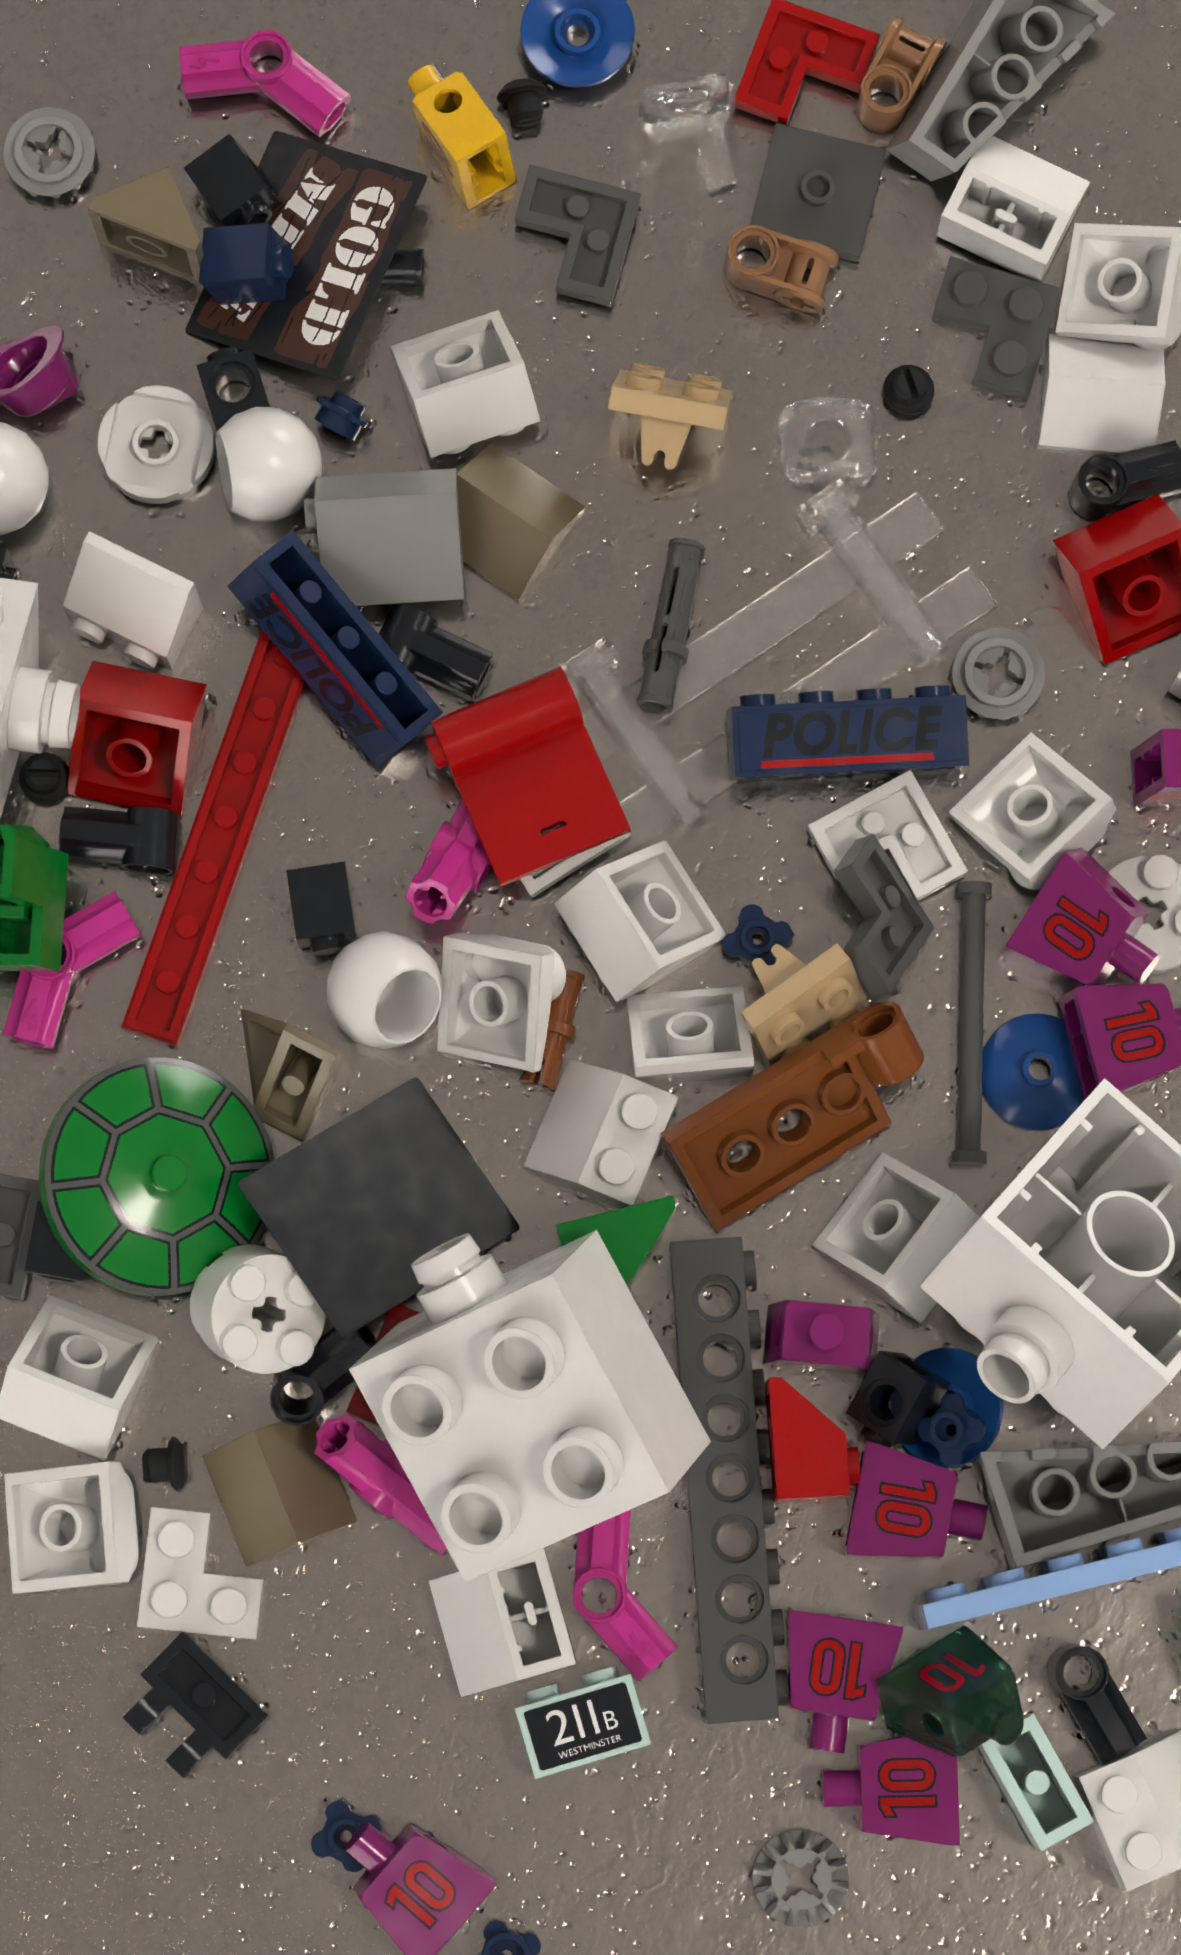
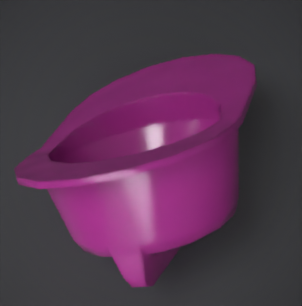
M47 325L27 336L0 344V405L17 416L31 417L69 398L78 390V380L71 370L70 363L60 349L64 342V331L58 325Z

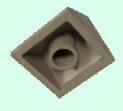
M169 167L92 197L87 209L99 243L199 282L200 264L204 257L203 249Z
M489 443L457 473L463 564L519 602L585 511V506L493 443Z
M317 1419L306 1425L298 1426L280 1421L253 1430L202 1456L246 1567L358 1522L338 1472L314 1453L317 1447L316 1433L320 1429Z

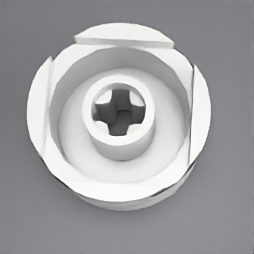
M239 1245L223 1252L222 1254L224 1255L215 1260L209 1267L206 1266L198 1275L191 1292L190 1315L196 1332L199 1333L204 1343L217 1356L242 1369L260 1374L282 1372L293 1366H300L311 1358L314 1347L322 1335L326 1314L286 1255L264 1246ZM263 1306L262 1311L256 1313L255 1317H252L253 1308Z

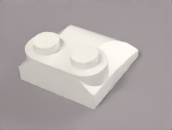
M1075 223L1055 331L1057 335L1090 340L1134 343L1142 349L1160 351L1172 345L1181 333V227Z
M1030 732L949 811V815L989 853L1010 870L1013 879L1019 885L1028 889L1038 890L1042 889L1065 852L1079 848L1088 852L1104 836L1108 824L1116 811L1113 799Z
M454 933L443 936L442 994L439 1009L437 1051L530 1072L541 1071L551 1001L562 993L566 982V970L559 954L547 945L495 934Z
M107 1461L4 1474L12 1594L99 1585H117L130 1581L139 1557L133 1484L120 1462Z

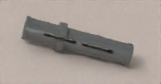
M673 538L668 543L669 551L659 592L651 639H647L643 644L642 656L646 659V664L636 704H639V708L652 713L667 714L674 710L673 702L680 667L688 662L689 649L685 646L694 606L702 558L706 551L702 543L688 538Z

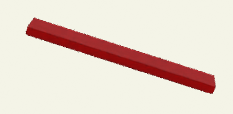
M261 629L121 1025L124 1031L175 1048H179L307 684L263 629Z

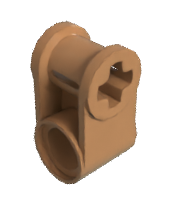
M896 15L892 19L861 84L856 108L857 116L864 127L879 134L891 133L899 128L944 53L947 45L946 39L939 37L934 41L905 26L904 18ZM876 92H888L896 97L898 103L891 107H883L876 104L872 100L871 95Z
M750 225L742 227L735 232L729 241L724 260V271L731 284L741 290L776 300L798 311L820 313L825 304L824 299L821 298L830 268H835L838 264L839 254L833 249L814 241L796 239L762 226ZM746 248L756 249L764 255L766 264L756 269L747 268L738 260L737 253ZM810 269L808 282L803 284L802 279L805 270Z

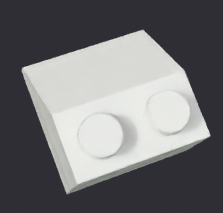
M499 310L390 346L417 427L431 458L441 454L460 453L471 444L498 435L510 436L520 432L527 425L541 421L524 361Z
M90 531L83 541L63 603V608L68 618L74 621L71 625L73 631L99 644H102L104 638L107 637L125 646L122 654L148 669H154L156 663H159L172 670L203 611L194 582Z
M666 839L595 869L554 903L568 930L576 938L597 971L601 982L607 987L616 1002L651 987L720 944L727 935Z
M569 1059L523 1168L618 1208L636 1205L662 1143L663 1137L661 1133L668 1129L679 1097L623 1073Z
M882 1152L812 1246L882 1300L922 1323L937 1302L919 1286L980 1217L956 1193Z
M49 1294L7 1367L0 1393V1419L105 1461L127 1420L157 1347L159 1337Z
M1181 1730L1127 1752L1121 1757L1105 1764H1099L1072 1776L1078 1793L1094 1820L1092 1826L1119 1889L1128 1892L1181 1869Z

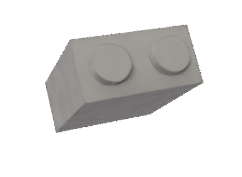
M456 468L316 477L315 498L304 499L306 533L318 535L319 552L311 553L355 606L464 600V565Z

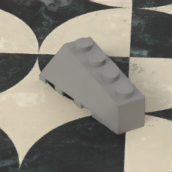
M975 0L885 150L931 182L956 173L1006 123V120L1024 102L1029 101L1043 86L1042 84L1062 64L1068 62L1083 47L1082 44L1097 29L1102 28L1116 13L1098 0Z
M1181 1442L1107 1445L1104 1449H1101L1099 1446L979 1452L992 1513L1010 1570L1181 1518Z

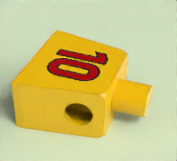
M432 64L426 65L414 72L407 84L414 94L411 103L419 132L466 208L470 210L516 183L517 179L506 132L462 72H454L444 78L436 65Z

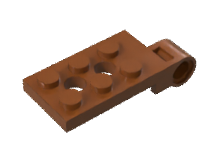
M888 1001L875 1003L860 1010L665 1130L661 1135L707 1219L718 1231L890 1125L892 1121L871 1081L877 1085H893L906 1080L921 1067L924 1061V1053L901 1007L894 1002ZM794 1109L802 1110V1117L793 1129L784 1132L777 1131L778 1122L786 1112ZM744 1140L752 1141L751 1150L744 1159L738 1162H727L728 1152L733 1145Z

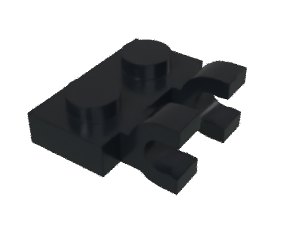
M183 1631L140 1674L152 1689L123 1716V1719L142 1737L162 1714L172 1706L195 1729L166 1759L167 1763L183 1779L203 1760L212 1748L227 1760L268 1718V1715Z

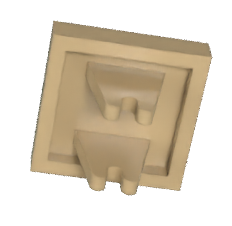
M632 363L630 371L619 370L611 387L608 409L641 415L642 463L646 466L651 465L656 452L663 451L665 453V467L668 470H672L677 464L692 425L724 430L733 390L721 388L722 380L716 377L688 374L687 381L665 378V369L661 367Z
M838 943L807 965L779 944H775L771 948V952L776 960L775 964L767 965L761 958H756L752 961V966L764 989L765 995L741 1011V1015L767 1068L860 1010L870 1006L851 959Z

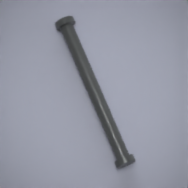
M962 881L957 883V896L962 897L957 1150L951 1151V1163L956 1165H986L987 1152L981 1151L986 898L992 896V883Z

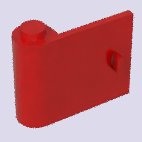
M561 666L430 721L434 733L424 737L430 755L437 769L448 765L501 887L631 832L629 823L584 725L583 716L575 694ZM560 824H565V826H561V827H559V828H556V829H554V830H552V831H549V832L544 833L543 835H541L542 832H544V831H546V830H548V829H551V828H553V827H555V826H558V825H560Z

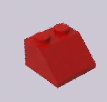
M1159 494L1053 540L1067 590L1101 661L1105 665L1181 632V520Z
M92 661L80 689L79 715L71 747L67 794L127 807L167 809L180 814L179 818H181L201 735L207 684Z
M782 1377L768 1378L765 1383L774 1504L845 1499L850 1495V1486L860 1483L858 1447H847L846 1433Z

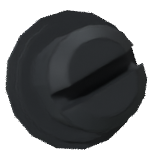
M533 78L517 79L505 84L496 98L499 103L508 106L511 123L517 127L532 126L537 124L543 116L544 112L541 108L540 99L546 94L547 87Z
M911 364L893 369L885 378L883 386L884 399L888 406L895 412L903 415H915L926 410L932 402L935 392L934 383L929 373L921 367Z
M48 752L37 753L28 758L20 769V788L25 796L33 802L41 804L54 803L67 792L69 767L56 754Z
M171 1437L166 1448H147L142 1454L144 1478L149 1483L170 1481L171 1487L178 1491L187 1481V1459L184 1444L177 1438Z

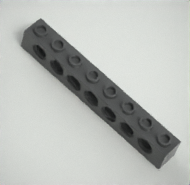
M742 1237L670 1242L669 1251L679 1383L711 1441L686 1472L705 1724L779 1719L778 1706L789 1705L787 1670H775L774 1646L784 1645L785 1640L782 1609H771L769 1585L780 1584L777 1548L766 1549L764 1525L775 1524L773 1489H761L760 1465L770 1464L768 1428L757 1429L755 1405H766L763 1369L752 1370L750 1346L761 1345L759 1310H747L746 1286H756L754 1250L743 1251ZM710 1285L723 1286L730 1292L733 1306L723 1316H710L699 1305L698 1297L700 1292ZM714 1344H725L732 1348L737 1356L736 1369L726 1376L711 1374L703 1363V1354L707 1348ZM720 1403H728L735 1406L742 1417L740 1430L731 1436H720L713 1432L708 1424V1412L713 1406ZM727 1462L735 1463L744 1470L747 1482L743 1492L736 1496H724L715 1489L712 1475L715 1468L720 1464ZM737 1522L744 1525L750 1532L751 1545L744 1555L731 1557L720 1550L717 1544V1534L724 1524ZM733 1582L745 1583L755 1593V1607L745 1617H734L723 1608L721 1601L722 1593L726 1586ZM739 1642L752 1644L760 1654L759 1669L748 1678H739L733 1675L726 1664V1656L729 1649Z

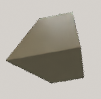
M241 1008L254 1102L253 1107L262 1121L302 1141L345 1061L342 1052L288 1023Z

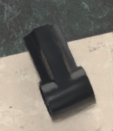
M1174 440L1117 456L1100 454L1088 458L1082 464L1069 489L1071 506L1083 518L1100 520L1111 515L1115 510L1129 507L1156 494L1164 498L1181 493V448L1178 446L1177 441ZM1096 477L1103 479L1112 489V495L1103 498L1093 495L1086 486V480Z
M403 603L393 604L378 633L414 677L418 675L473 701L488 674L494 659V653L441 629L439 622L414 607Z
M64 806L59 831V851L69 854V859L121 864L123 869L140 873L171 874L174 870L180 814L171 810L154 807H129L127 812Z
M363 1326L343 1338L333 1327L319 1339L314 1347L311 1358L306 1363L275 1373L270 1403L276 1417L284 1423L294 1426L306 1425L315 1420L321 1413L323 1405L354 1381L349 1369L377 1343L374 1334L366 1326ZM299 1381L310 1386L314 1393L306 1399L298 1400L288 1396L283 1387L291 1382Z
M1068 1644L1060 1647L1052 1654L1048 1662L1047 1671L1050 1684L1062 1696L1100 1764H1105L1121 1757L1147 1739L1109 1674L1106 1659L1098 1651L1080 1644ZM1083 1655L1091 1663L1092 1677L1084 1687L1072 1689L1066 1683L1063 1676L1064 1667L1072 1657Z

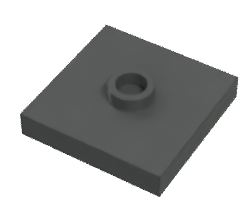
M775 123L750 225L762 226L796 239L820 243L833 249L839 254L840 259L859 263L887 150Z

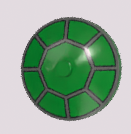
M147 1057L130 1060L99 1072L80 1085L65 1100L55 1114L43 1142L39 1164V1190L45 1216L54 1236L63 1250L82 1270L98 1281L123 1292L145 1296H169L192 1291L194 1283L206 1266L209 1267L215 1260L224 1255L222 1253L228 1249L239 1245H256L266 1226L239 1188L238 1182L274 1161V1155L262 1120L247 1098L232 1083L214 1071L190 1061L168 1057Z

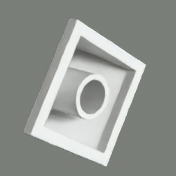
M1049 333L1038 448L1117 456L1155 446L1165 391L1164 349L1151 351L1142 349L1134 343L1072 338Z
M743 985L638 994L626 998L633 1078L649 1085L752 1076L754 1056L751 1035L741 1015V1011L746 1008Z

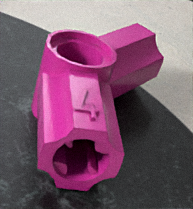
M261 30L253 33L246 40L179 47L181 75L186 100L255 93L261 97L270 98L319 137L334 127L351 101L350 94L294 52L285 37L275 31ZM267 55L276 56L283 61L276 71L270 73H262L253 67L257 60Z
M462 799L450 822L445 821L438 830L426 854L423 866L414 876L405 896L413 908V915L431 925L438 920H450L468 892L476 893L491 868V863Z
M116 891L64 919L62 946L66 948L67 955L64 964L60 967V972L20 971L3 1031L4 1037L39 1048L54 1049L71 984L78 972L141 937L139 930Z
M347 1413L335 1419L328 1418L316 1433L317 1447L314 1453L351 1482L348 1487L388 1519H391L393 1516L429 1548L443 1555L447 1548L389 1442L386 1439L383 1442L376 1437L377 1435Z
M630 1509L577 1533L574 1589L572 1595L574 1606L579 1615L588 1622L639 1682L676 1650L678 1646L626 1587L632 1510ZM602 1578L613 1584L616 1589L617 1599L611 1610L598 1614L591 1612L585 1607L581 1594L584 1586L589 1581Z

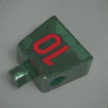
M965 1625L876 1679L886 1728L952 1757L964 1756L989 1739L994 1740L1000 1745L1012 1744L1018 1739L1023 1730V1712L1015 1674L1011 1666Z

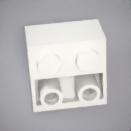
M992 136L971 157L941 215L936 236L1015 274L1042 282L1090 182Z
M544 1548L467 1582L464 1581L459 1571L429 1580L461 1697L576 1664Z

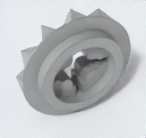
M45 107L24 114L12 125L4 141L3 158L6 169L14 184H18L33 197L41 195L58 199L64 193L71 190H79L87 175L93 172L96 147L89 128L78 116L61 108ZM57 134H59L58 148L60 154L67 157L68 161L63 160L60 162L53 160L49 168H45L44 173H42L40 155L34 152L32 148L47 149L52 141L55 142Z
M989 628L969 637L959 648L952 667V684L957 694L966 695V706L981 719L991 718L1006 721L1027 712L1039 698L1045 682V665L1038 648L1023 634L1007 628ZM1003 653L1009 655L1006 664H1008L1006 673L1013 677L1015 682L1013 684L1002 683L999 690H995L993 696L988 695L990 689L988 687L989 676L981 673L982 670L974 666L993 668L997 661H1001Z
M790 1830L777 1835L762 1848L753 1868V1888L759 1904L770 1917L790 1927L817 1926L838 1912L849 1889L847 1862L841 1851L827 1837L810 1830ZM818 1857L820 1861L815 1866L816 1870L811 1878L817 1885L816 1889L822 1895L817 1898L813 1893L808 1894L801 1889L795 1895L791 1894L786 1900L782 1899V1896L788 1891L786 1887L791 1879L785 1873L786 1869L780 1864L781 1860L784 1859L790 1865L793 1863L795 1866L802 1868L808 1862L811 1864Z

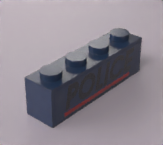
M293 530L254 560L227 585L376 767L430 724V721L435 720L443 713Z
M949 685L915 687L914 698L892 699L891 688L856 690L857 700L834 701L833 691L798 693L799 703L775 704V694L740 696V706H731L726 710L730 780L965 768L970 766L966 695L950 696Z

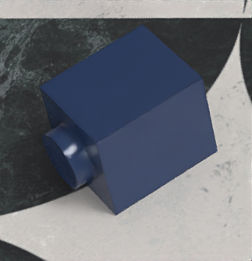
M269 223L204 228L202 241L204 257L200 264L199 283L220 305L285 300L287 279L292 277L294 271L293 253L290 246Z

